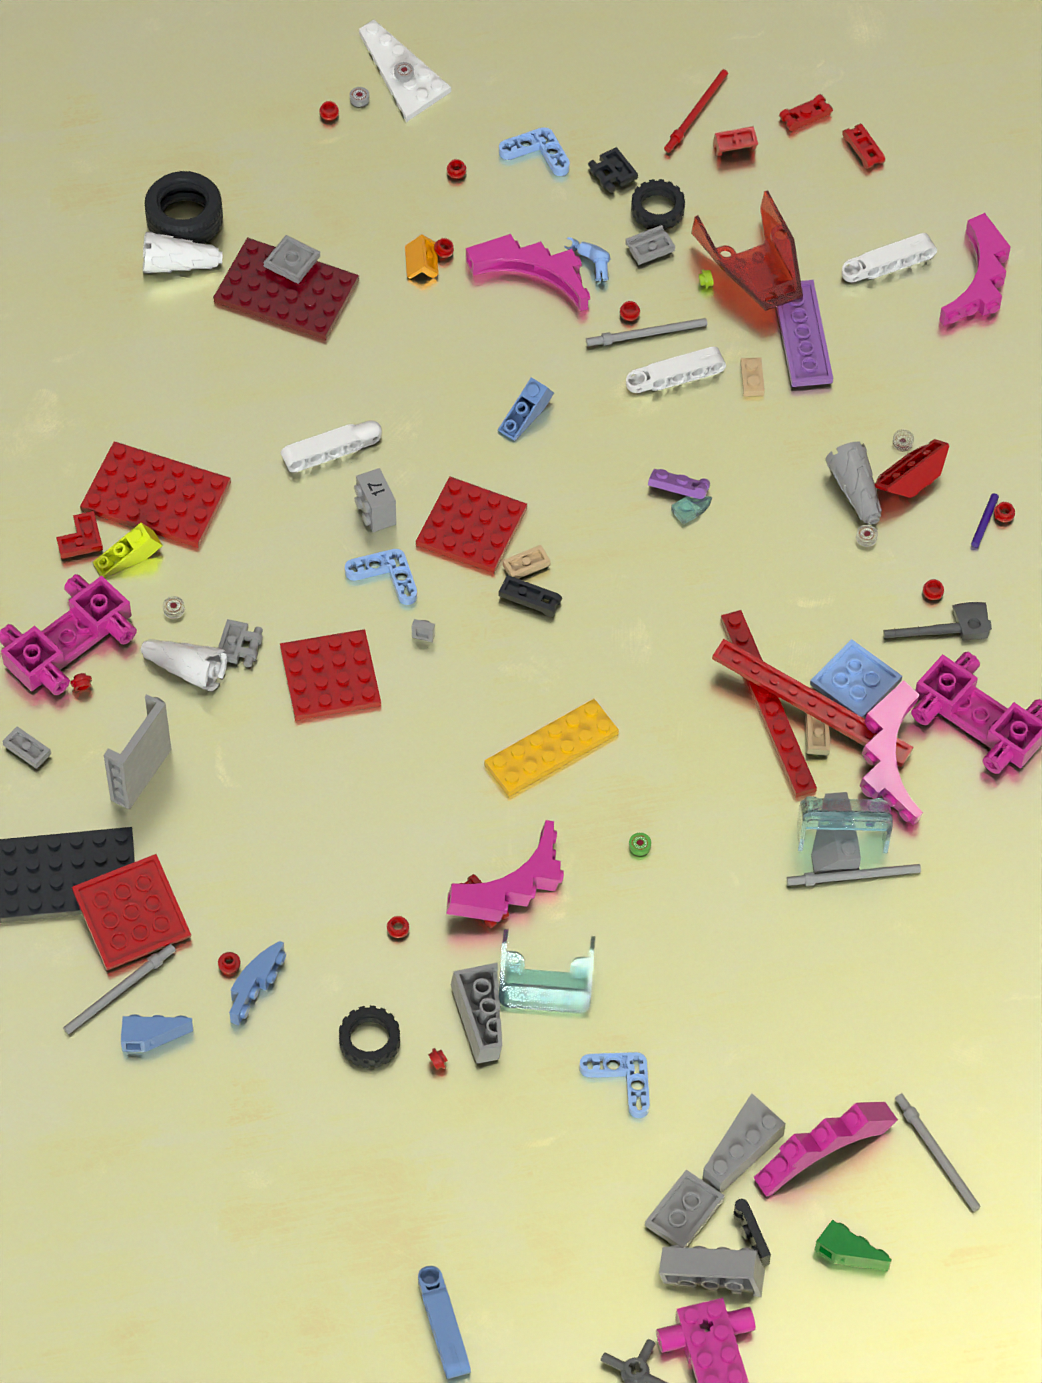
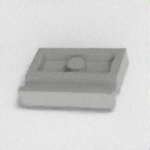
M662 225L626 238L625 242L639 265L675 251V245L667 232L663 230Z

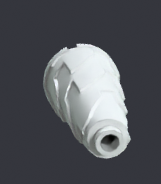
M145 232L143 273L212 269L217 267L218 264H222L223 253L214 245L193 243L191 240Z
M148 639L141 646V653H143L144 658L204 690L214 691L220 684L215 682L216 679H223L227 666V654L223 653L225 651L223 649Z

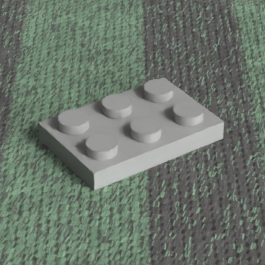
M685 1170L647 1218L644 1226L672 1245H680L687 1248L723 1202L725 1195L688 1170Z

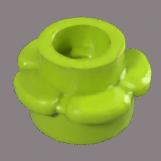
M702 269V273L698 274L700 285H705V288L708 289L709 286L714 285L711 270Z

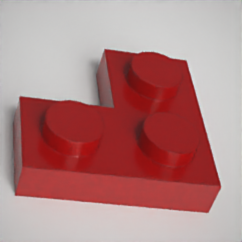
M94 511L73 515L77 533L56 537L61 559L103 550Z

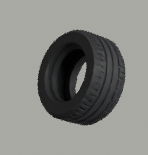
M191 171L169 173L154 182L146 193L144 202L147 227L150 232L173 236V238L191 240L193 243L205 244L218 233L222 226L223 208L220 191L214 182L199 173ZM178 201H194L204 207L202 213L190 219H174L164 213L167 206Z

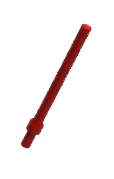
M722 69L680 127L675 129L670 135V140L664 147L666 152L670 153L675 145L682 141L686 130L727 77V70Z

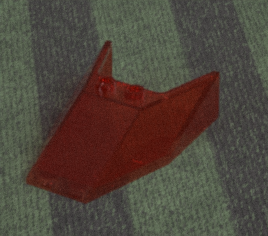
M767 190L764 191L760 206L764 244L740 253H736L732 247L727 245L716 248L699 215L694 217L691 234L719 267L765 311L803 298L795 239ZM722 251H728L731 254V256L724 257L720 253Z

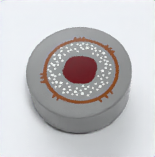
M407 62L398 63L394 68V76L401 82L410 81L414 76V68Z
M356 87L351 90V104L362 107L369 103L370 97L367 89Z

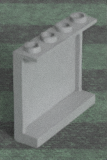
M147 694L145 696L147 717L124 750L119 754L108 748L104 754L110 800L129 810L172 750L166 703L158 697L153 698Z

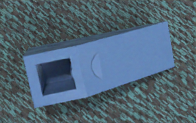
M531 377L498 428V431L516 441L542 413L554 392Z
M136 1014L123 1016L121 1030L122 1052H147L193 1032L192 1018L183 1015L176 1017H164L162 1015L142 1017Z

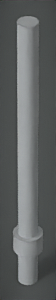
M701 318L614 334L610 332L602 333L601 336L586 338V345L603 344L605 346L611 345L612 342L703 327L707 326V319Z
M920 864L821 874L808 872L801 876L787 877L786 881L787 886L801 884L814 886L815 883L921 873Z
M169 944L159 953L152 954L147 958L148 961L65 1025L63 1027L64 1031L69 1035L153 968L157 969L163 964L162 961L176 951L173 945Z
M903 1093L897 1095L895 1100L904 1111L903 1115L906 1120L913 1124L972 1211L978 1210L981 1207L919 1118L920 1114L917 1109L910 1105Z

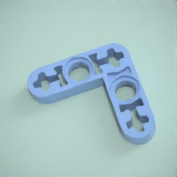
M539 128L503 140L499 144V156L505 160H511L540 150L555 175L564 176L569 172V159L553 131L549 128ZM529 141L531 145L523 146L521 142ZM555 149L558 152L556 154H549L547 151Z
M386 550L354 558L346 562L345 576L349 580L357 581L389 573L398 600L402 604L411 605L417 600V588L406 556L402 550ZM396 557L399 560L398 567H396L395 560L392 558ZM373 561H377L381 564V566L378 568H372L369 566V564ZM355 567L357 572H354L353 570H351V568ZM404 573L407 575V578L405 580H398L396 575ZM407 586L408 593L411 596L404 594V587Z
M638 1052L586 1054L581 1058L579 1069L585 1077H626L629 1113L635 1118H643L648 1114L650 1105L647 1060L643 1054ZM615 1060L620 1066L612 1070L607 1067V1063ZM600 1061H603V1069L600 1070ZM634 1061H638L639 1073L634 1074ZM587 1062H592L593 1069H588ZM641 1081L644 1087L640 1090H635L631 1086L632 1082ZM636 1097H641L642 1110H637Z

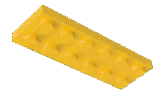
M592 699L484 760V765L509 797L619 734V729L598 702Z

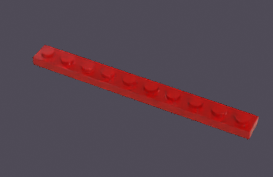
M742 610L721 615L720 620L729 641L762 660ZM746 679L795 798L815 793L817 786L779 697Z
M725 639L722 640L712 655L714 661L863 746L877 735V733H872L867 728L864 718ZM899 738L896 739V761L898 766L903 767L914 747Z

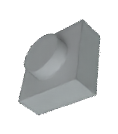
M414 619L412 623V638L433 643L435 624L427 620Z

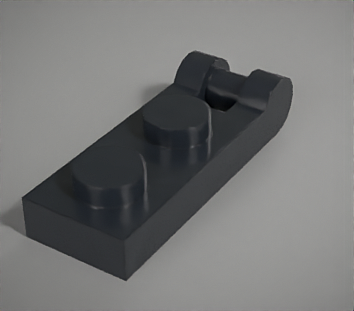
M509 575L506 576L498 594L502 598L541 611L548 617L554 616L556 606L560 605L562 601V596L556 592ZM546 599L549 603H545L543 600Z
M738 1199L735 1202L733 1216L737 1221H741V1231L745 1240L749 1239L750 1249L757 1251L763 1266L770 1264L771 1253L747 1200Z

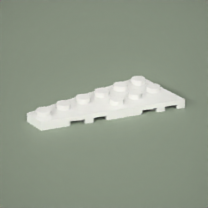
M374 19L359 29L361 39L367 50L370 51L375 65L378 66L380 74L391 95L394 96L406 122L451 93V87ZM407 62L413 66L414 76L410 81L401 82L395 78L394 68L398 63Z

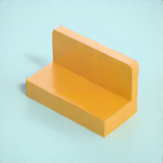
M423 234L405 246L407 277L410 279L420 272L431 278L439 275L438 258L434 251L435 241Z

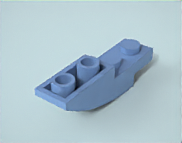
M279 941L262 951L245 967L230 990L231 1000L235 1001L229 1012L231 1023L239 1025L242 1018L246 1019L250 1011L249 1004L252 999L255 1000L257 998L259 989L267 990L269 984L274 983L277 976L276 970L279 964L282 965L287 955L284 951V942Z

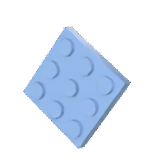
M851 639L810 680V685L827 698L865 719L867 713L902 681L903 676Z

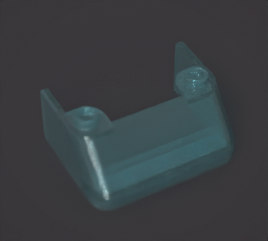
M813 796L806 797L800 802L797 819L798 851H803L806 829L882 831L883 853H888L893 828L890 804L882 798L832 799L816 798Z
M504 929L499 983V1000L503 1006L583 1013L589 1009L596 936H591L589 957L581 956L575 958L571 963L570 972L525 969L523 955L516 951H507L509 929Z

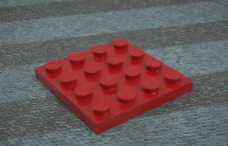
M449 476L416 539V546L495 573L527 510L528 504Z
M365 629L280 643V651L295 721L381 706V698Z
M157 854L72 887L74 896L106 971L163 949L169 944L173 945L191 937V932Z

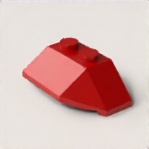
M933 439L929 444L911 451L881 473L874 484L875 487L909 498L916 496L919 491L932 484L941 475L950 447L949 443Z

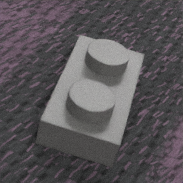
M18 726L2 741L4 747L36 769L51 755V750Z

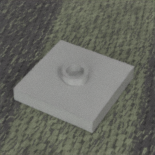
M285 235L264 261V267L299 284L320 258L321 254L320 251Z

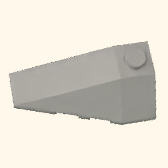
M847 792L825 793L811 854L814 874L859 870L861 855Z

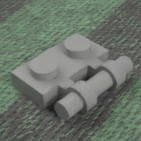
M227 619L218 648L225 650L223 653L227 654V662L237 664L239 657H244V666L251 667L258 655L257 648L263 639V629L255 627L254 632L248 631V623ZM244 641L250 642L249 648L243 647Z

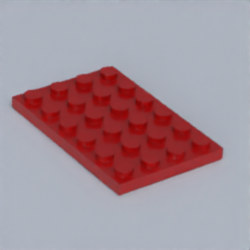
M114 441L80 505V510L83 512L94 511L95 516L133 528L143 523L158 536L199 548L231 484V478Z

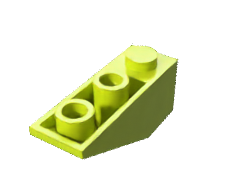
M140 523L92 563L100 576L106 578L146 560L163 545L151 528Z

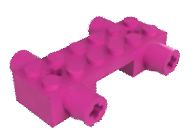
M78 574L69 578L64 586V590L72 597L68 600L70 610L42 631L34 625L22 634L12 624H7L0 630V643L5 647L1 650L3 664L31 692L43 684L54 695L63 693L69 686L70 680L60 671L62 668L109 633L123 645L130 642L136 635L137 629L127 620L132 616L130 602L103 576H100L91 584Z
M969 651L963 652L954 662L942 654L916 684L915 691L919 694L918 700L920 701L911 710L913 718L922 725H928L939 713L990 747L991 750L983 758V764L992 773L999 774L1009 762L1022 768L1042 745V700H1034L1026 710L1015 702L1007 708L976 687L978 678L973 674L980 667V662L975 655Z
M723 1298L677 1308L676 1324L656 1329L657 1341L662 1353L684 1348L688 1364H692L697 1383H749L735 1335L756 1330L754 1316L750 1307L727 1312Z

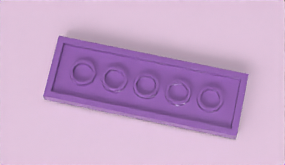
M814 280L773 283V293L791 386L833 383V374Z

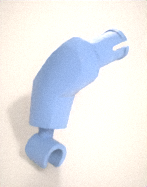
M568 237L567 239L572 241L571 247H564L568 250H578V254L593 261L596 271L595 280L602 281L603 279V281H607V263L611 260L610 254L597 245L587 242L579 244L578 240Z

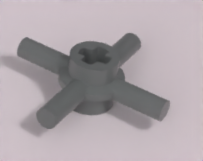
M650 1339L646 1340L638 1358L634 1357L624 1362L606 1352L601 1357L600 1361L621 1371L624 1383H668L650 1374L646 1361L656 1344ZM634 1370L639 1371V1373L637 1372L636 1375L632 1374L631 1372L634 1373Z

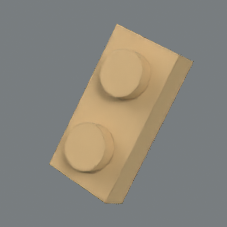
M741 358L743 396H764L762 358Z
M539 545L504 559L502 565L509 576L518 579L550 566L551 561L543 547Z
M806 714L807 754L829 755V725Z

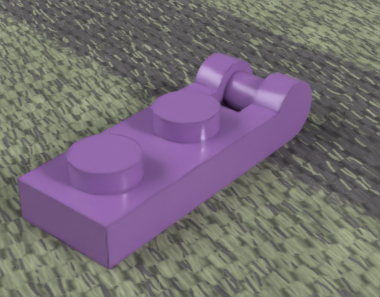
M654 469L649 477L648 485L703 499L710 488V481L706 478L695 480L686 475L669 473L664 469Z

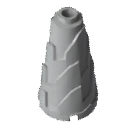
M850 442L837 447V454L833 455L831 451L826 456L827 466L833 472L839 486L856 510L860 520L868 523V525L879 522L882 510L876 495V487L872 477L873 473L865 444L861 445L860 442Z

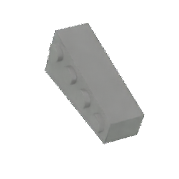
M497 963L454 971L450 984L477 1064L499 1059L502 1049Z
M751 1093L705 1165L702 1180L722 1193L784 1136L786 1123Z
M671 1245L670 1247L662 1248L659 1274L663 1283L694 1288L697 1284H701L704 1288L715 1291L719 1287L731 1289L732 1293L741 1294L742 1290L753 1291V1296L762 1297L765 1270L757 1251L750 1248L731 1250L727 1247L707 1249L703 1246L684 1248L680 1245Z

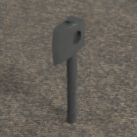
M966 602L952 605L956 623L883 630L884 638L960 633L962 640L988 638L992 625L991 620H988L986 602Z

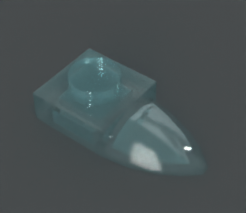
M687 496L671 505V511L682 524H685L705 512L711 503L712 497L705 496L703 499H697Z

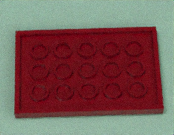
M247 237L213 296V301L327 340L359 281V275L316 261L298 284L264 267V261L276 248L275 246Z

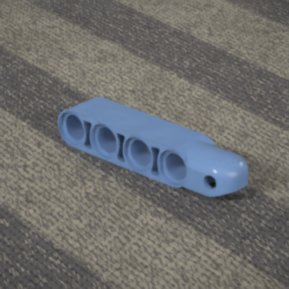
M426 1266L418 1273V1283L446 1378L450 1379L471 1373L468 1356L442 1272L435 1266Z

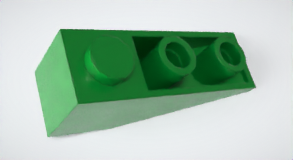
M831 1220L816 1240L815 1251L834 1264L882 1271L890 1269L892 1259L889 1258V1255L884 1250H877L870 1245L867 1239L850 1232L849 1228L843 1223Z

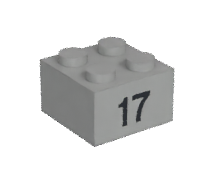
M378 468L357 475L356 485H354L357 497L354 500L357 508L363 511L362 517L365 525H369L372 532L396 525V500L381 469Z

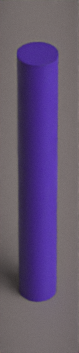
M992 493L971 542L973 547H979L999 499V495L996 493Z

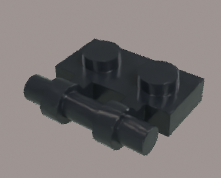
M617 147L600 154L599 160L601 162L596 163L594 160L588 162V166L591 168L590 172L599 178L602 187L610 193L616 189L613 184L617 181L622 187L638 179L637 171ZM608 170L610 174L606 176L603 171Z

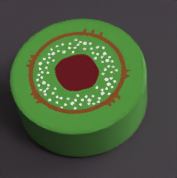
M645 833L633 834L629 839L630 851L637 856L649 853L651 850L650 837Z

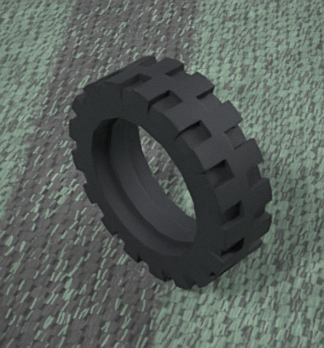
M651 179L647 183H641L640 187L637 186L632 194V216L636 218L638 224H643V227L647 229L648 227L653 229L662 225L663 230H667L668 227L676 226V223H679L682 220V216H684L683 191L680 192L679 186H674L671 181L665 182L663 179H659V181ZM660 195L670 199L675 207L667 213L654 214L644 209L641 203L648 197Z
M374 1005L366 1008L361 1006L356 1011H350L349 1016L343 1018L342 1025L339 1027L341 1052H344L345 1058L348 1061H353V1064L356 1066L363 1065V1068H369L370 1066L376 1068L380 1067L382 1063L387 1064L391 1057H395L397 1049L400 1047L398 1021H395L392 1013L388 1014L386 1009L382 1007L379 1009ZM366 1022L382 1025L389 1033L388 1042L376 1051L358 1049L350 1040L351 1032L358 1025Z

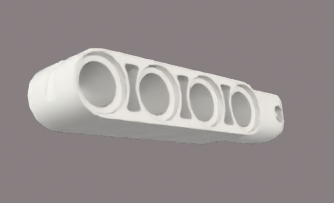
M921 233L847 260L842 267L841 274L845 281L851 283L866 278L874 279L926 261L935 256L937 248L927 233Z
M708 347L632 370L627 375L626 387L633 393H641L651 389L658 391L718 374L726 368V363L718 347Z
M373 420L357 425L348 424L285 446L281 450V456L290 472H298L376 444L381 438L382 428L378 422Z

